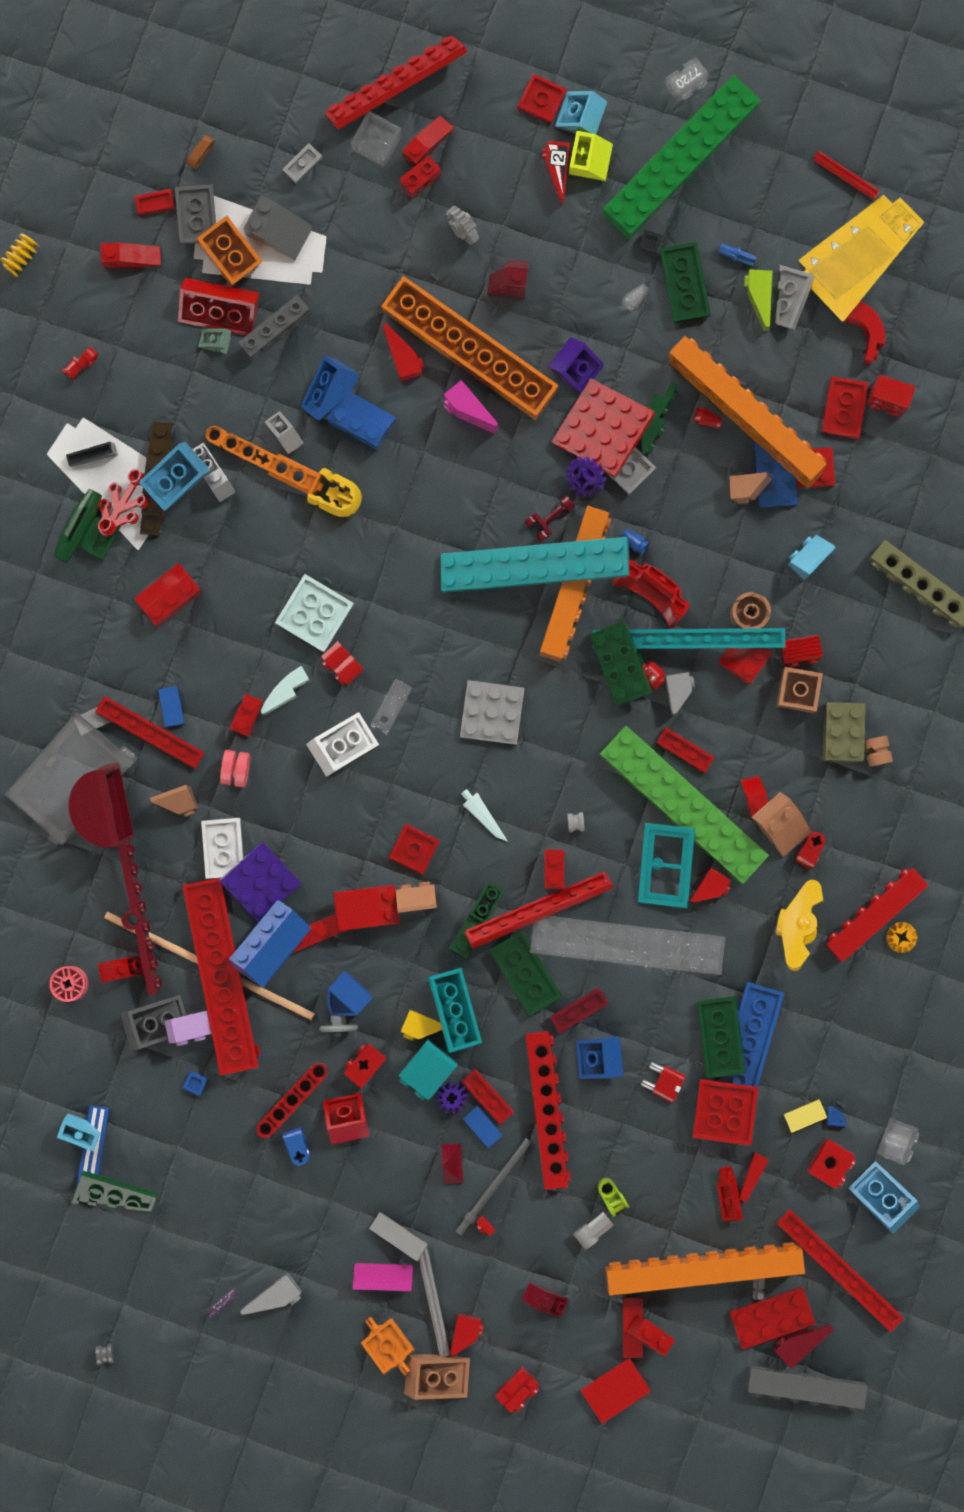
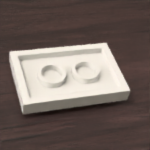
M240 818L201 821L206 879L222 878L243 859Z

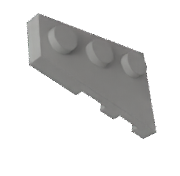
M780 265L781 278L778 284L780 291L775 323L779 326L795 330L815 276Z

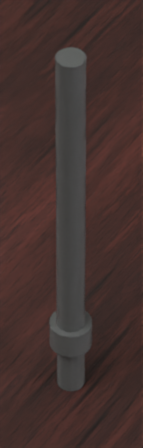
M525 1138L472 1210L465 1214L464 1220L456 1229L459 1235L462 1236L468 1226L475 1222L478 1213L532 1142L529 1139Z

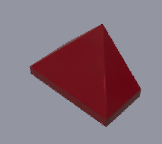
M461 1143L442 1145L444 1184L463 1183Z

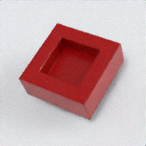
M483 1215L476 1219L478 1223L476 1227L483 1235L487 1233L491 1236L495 1232L493 1225Z

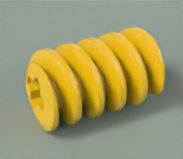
M19 234L22 241L17 239L14 241L17 247L10 246L12 253L5 252L8 259L3 257L0 259L3 264L2 266L16 277H18L16 270L23 271L20 264L27 265L25 258L32 259L30 252L37 253L34 246L40 247L35 241L24 234Z

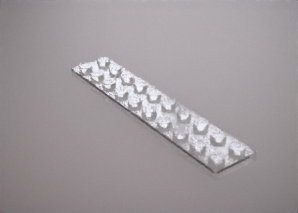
M548 916L533 923L530 953L721 975L725 937Z

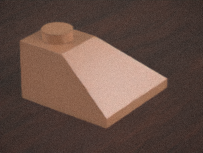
M188 785L150 798L152 803L179 815L183 814L184 817L194 814V810L198 809L192 789Z

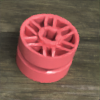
M225 750L220 784L231 786L234 778V785L236 787H246L250 767V753L240 752L236 759V751Z
M75 966L57 969L50 979L52 994L63 1002L76 1001L82 998L89 986L86 973ZM70 980L72 987H68L66 982Z

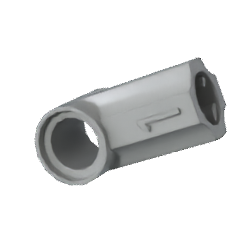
M602 1212L591 1222L581 1226L573 1235L582 1247L587 1250L614 1224Z

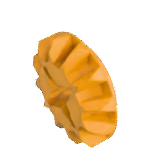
M905 922L893 924L888 929L886 935L889 947L899 953H905L913 949L918 939L916 930L911 924ZM906 931L905 937L909 942L902 941L899 943V937L895 933L903 934Z

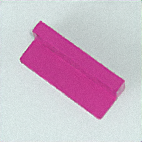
M355 1263L353 1289L412 1291L413 1266L404 1264Z

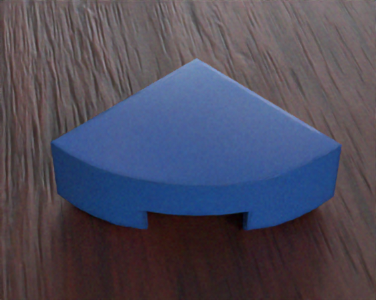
M828 1106L826 1125L847 1127L843 1114L838 1109Z

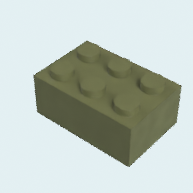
M826 702L824 704L822 761L857 763L864 761L866 703Z

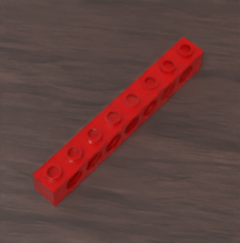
M549 1031L525 1033L544 1189L568 1187V1182H571L570 1170H566L565 1163L569 1162L568 1152L563 1150V1143H566L565 1131L561 1132L560 1124L564 1123L563 1112L558 1110V1104H561L560 1092L556 1093V1085H559L558 1073H554L553 1066L557 1065L556 1055L551 1053V1046H554L553 1034L549 1035ZM539 1046H544L547 1049V1053L543 1057L536 1055V1049ZM547 1066L549 1068L548 1075H539V1067ZM549 1085L552 1088L551 1093L546 1096L541 1093L542 1086ZM547 1104L554 1107V1111L550 1115H546L543 1112V1108ZM554 1124L556 1132L548 1134L545 1131L546 1126ZM552 1143L559 1146V1150L554 1154L548 1151V1146ZM553 1163L561 1165V1170L558 1173H553L550 1170V1166Z

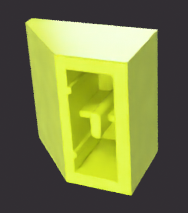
M577 131L569 174L606 181L613 144L596 134Z

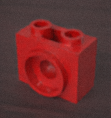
M826 1138L807 1172L836 1189L844 1183L846 1179L844 1175L847 1170L853 1168L856 1162L854 1159L856 1155ZM832 1157L834 1159L833 1166L826 1167L825 1160Z

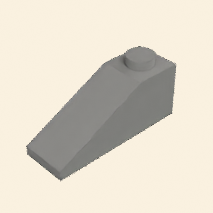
M286 1273L243 1307L240 1312L244 1315L283 1307L288 1303L293 1305L301 1298L299 1295L302 1290L290 1274Z

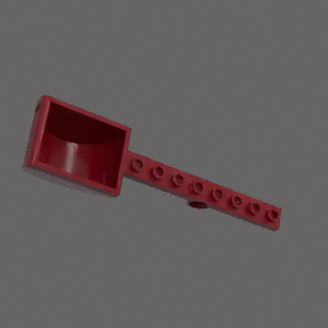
M111 763L84 774L76 781L69 796V815L76 831L89 843L100 847L118 846L130 904V910L123 914L121 921L126 929H135L148 995H154L161 990L162 981L160 976L157 975L158 962L153 955L154 942L149 936L150 923L145 917L146 904L142 901V885L138 882L137 878L139 870L133 858L135 850L133 845L130 844V839L135 836L119 763ZM130 914L136 916L137 923L130 920Z

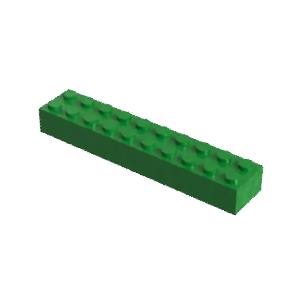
M733 75L603 208L602 215L630 240L759 108L761 99Z

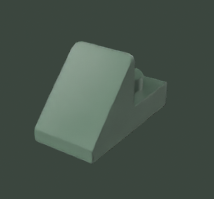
M202 329L198 347L226 354L231 340V331L228 329Z

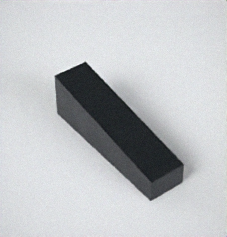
M109 441L66 454L68 465L73 467L118 454L115 443Z

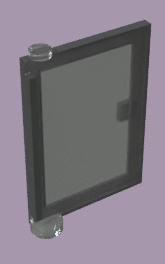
M76 712L4 795L50 834L48 839L55 845H58V843L63 845L76 831L70 819L68 809L70 792L76 781L84 774L111 763L120 764L123 777L138 757L126 746L119 749Z

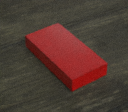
M172 189L134 196L139 216L176 209Z

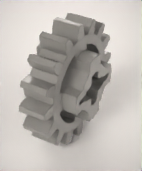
M456 206L447 211L446 214L450 220L448 224L454 231V234L469 244L475 243L479 239V235L476 231L477 225L473 222L471 216Z

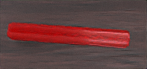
M818 151L814 156L813 160L871 199L874 200L878 196L880 191L821 151Z

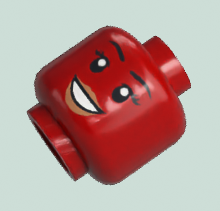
M654 662L644 663L643 667L651 689L658 690L666 681L665 671Z

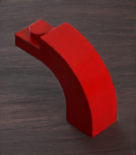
M860 301L843 322L855 324L864 331L867 338V347L863 364L871 365L873 360H877L879 349L876 348L882 349L885 345V329L879 315L870 306Z

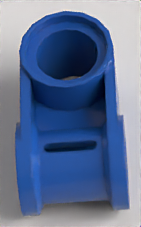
M302 1127L283 1132V1139L289 1151L291 1161L297 1166L306 1164L310 1159V1152ZM298 1151H300L301 1154H305V1157L302 1158L303 1162H301L300 1159L296 1158V1156L299 1154Z

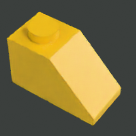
M410 1010L401 1032L404 1033L403 1037L414 1041L415 1038L420 1039L442 1030L440 1022Z

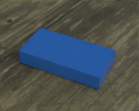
M178 686L159 689L165 727L185 724Z
M478 1106L463 1118L488 1148L503 1136Z

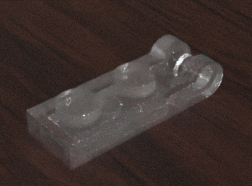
M395 679L370 726L375 729L377 727L382 730V733L388 735L413 688ZM382 716L388 718L387 723L380 721Z

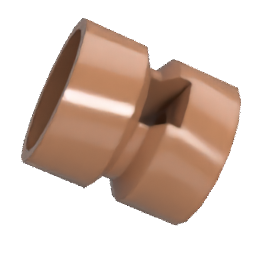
M888 735L865 740L864 748L866 752H869L867 756L869 767L894 762L892 753L888 750L890 746Z

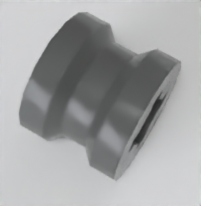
M108 1344L106 1347L96 1346L98 1366L107 1362L110 1364L115 1363L113 1344Z

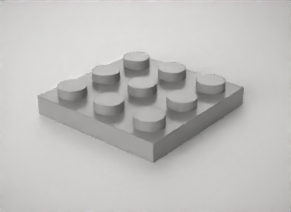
M468 680L460 738L517 745L524 688Z

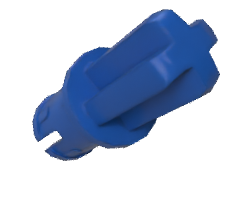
M723 242L718 252L719 255L733 259V262L736 260L749 266H753L756 260V256L740 250V247L737 249Z

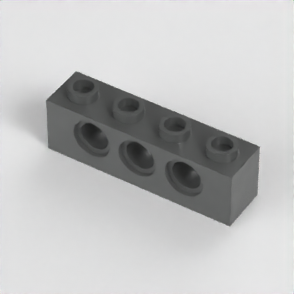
M296 295L239 341L240 348L253 362L311 315L310 309Z

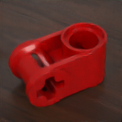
M818 832L810 833L803 846L799 849L794 861L812 870L825 845V837ZM818 836L820 844H815L813 846V841H811L812 837L816 838Z

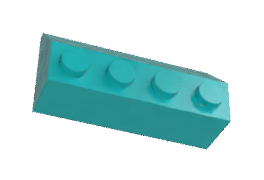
M462 968L428 977L448 1052L451 1053L482 1043Z

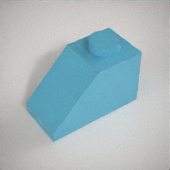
M68 1113L62 1122L57 1138L94 1151L100 1132L87 1120Z

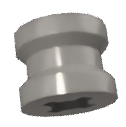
M583 812L577 815L567 814L569 833L574 832V830L585 831Z

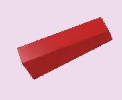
M753 1152L739 1193V1199L745 1203L769 1159L756 1152Z

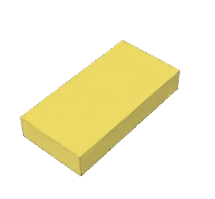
M819 1099L783 1114L791 1133L827 1118Z

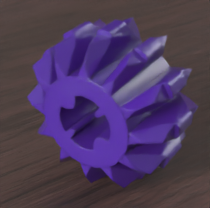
M448 1081L449 1088L442 1084L441 1088L444 1092L440 1090L436 1092V1094L442 1096L436 1098V1102L443 1101L438 1108L442 1109L446 1106V1114L449 1112V1108H452V1114H456L455 1107L459 1111H463L460 1103L467 1105V1101L461 1098H467L468 1094H461L465 1090L464 1086L459 1090L457 1089L459 1082H456L453 1088L451 1081ZM449 1093H454V1096L457 1095L454 1103H450V1100L447 1101L446 1097H449Z

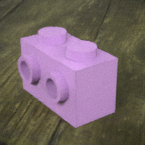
M207 1011L165 1020L169 1044L176 1043L177 1046L188 1044L189 1039L194 1038V1041L206 1039L205 1035L212 1034Z

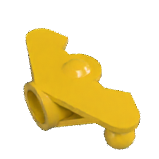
M816 880L807 881L786 910L781 909L776 935L782 936L786 963L792 971H798L810 955L805 945L812 943L817 936V919L812 913V908L823 901L821 885Z

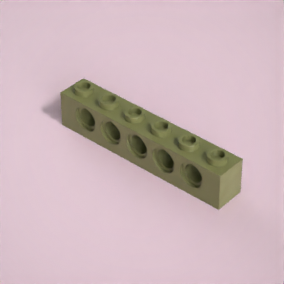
M882 541L869 558L870 565L877 571L882 570L886 573V577L890 581L898 582L902 585L901 588L906 593H913L917 596L918 602L933 608L932 612L939 617H945L950 626L962 628L964 626V598L888 541ZM888 558L894 560V567H889L887 565L886 560ZM902 570L909 571V579L902 576ZM918 581L925 583V590H920L917 587ZM936 592L941 596L940 602L933 600V593ZM949 604H953L956 607L955 613L949 612Z

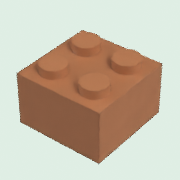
M784 667L781 673L776 707L815 713L817 711L823 673Z

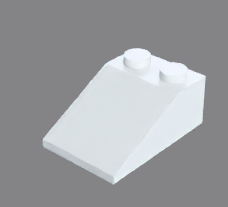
M358 712L317 736L306 745L327 777L379 744Z

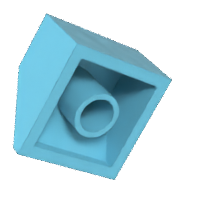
M594 91L566 92L555 127L576 134L577 131L596 134L607 101Z
M815 535L813 538L809 536L802 543L804 548L800 552L796 550L789 557L791 561L788 566L803 580L836 548L818 535Z

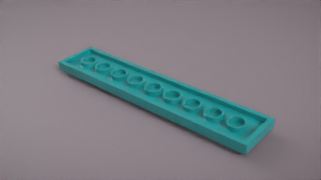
M627 537L441 554V591L443 593L629 576V545Z

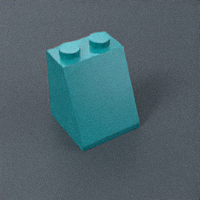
M428 1039L399 1074V1077H401L399 1081L407 1088L409 1086L413 1087L416 1090L415 1094L420 1099L424 1100L426 1098L429 1100L458 1066V1063Z

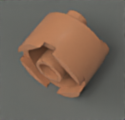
M744 593L736 599L731 607V621L737 629L763 628L770 618V604L765 597L757 593ZM748 609L755 612L752 617L746 614Z

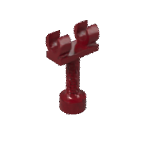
M564 496L560 500V506L544 519H541L535 512L524 521L528 528L538 522L544 529L536 536L540 543L552 534L547 525L565 510L570 512L575 508V505L567 496Z

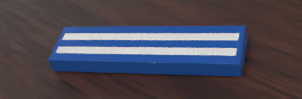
M90 1105L87 1121L100 1132V1136L94 1151L85 1148L82 1150L77 1183H79L82 1171L99 1175L110 1111L108 1107Z

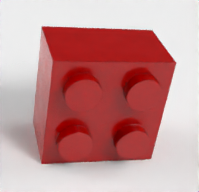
M879 374L873 382L866 404L871 405L870 408L881 411V409L889 411L888 414L895 417L903 416L910 406L916 386Z

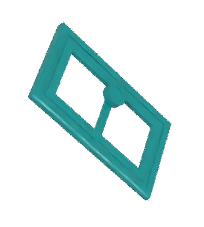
M645 823L638 902L688 908L695 828ZM655 835L684 838L681 865L663 863L661 858L653 859ZM652 867L656 870L662 867L681 869L678 896L650 893Z

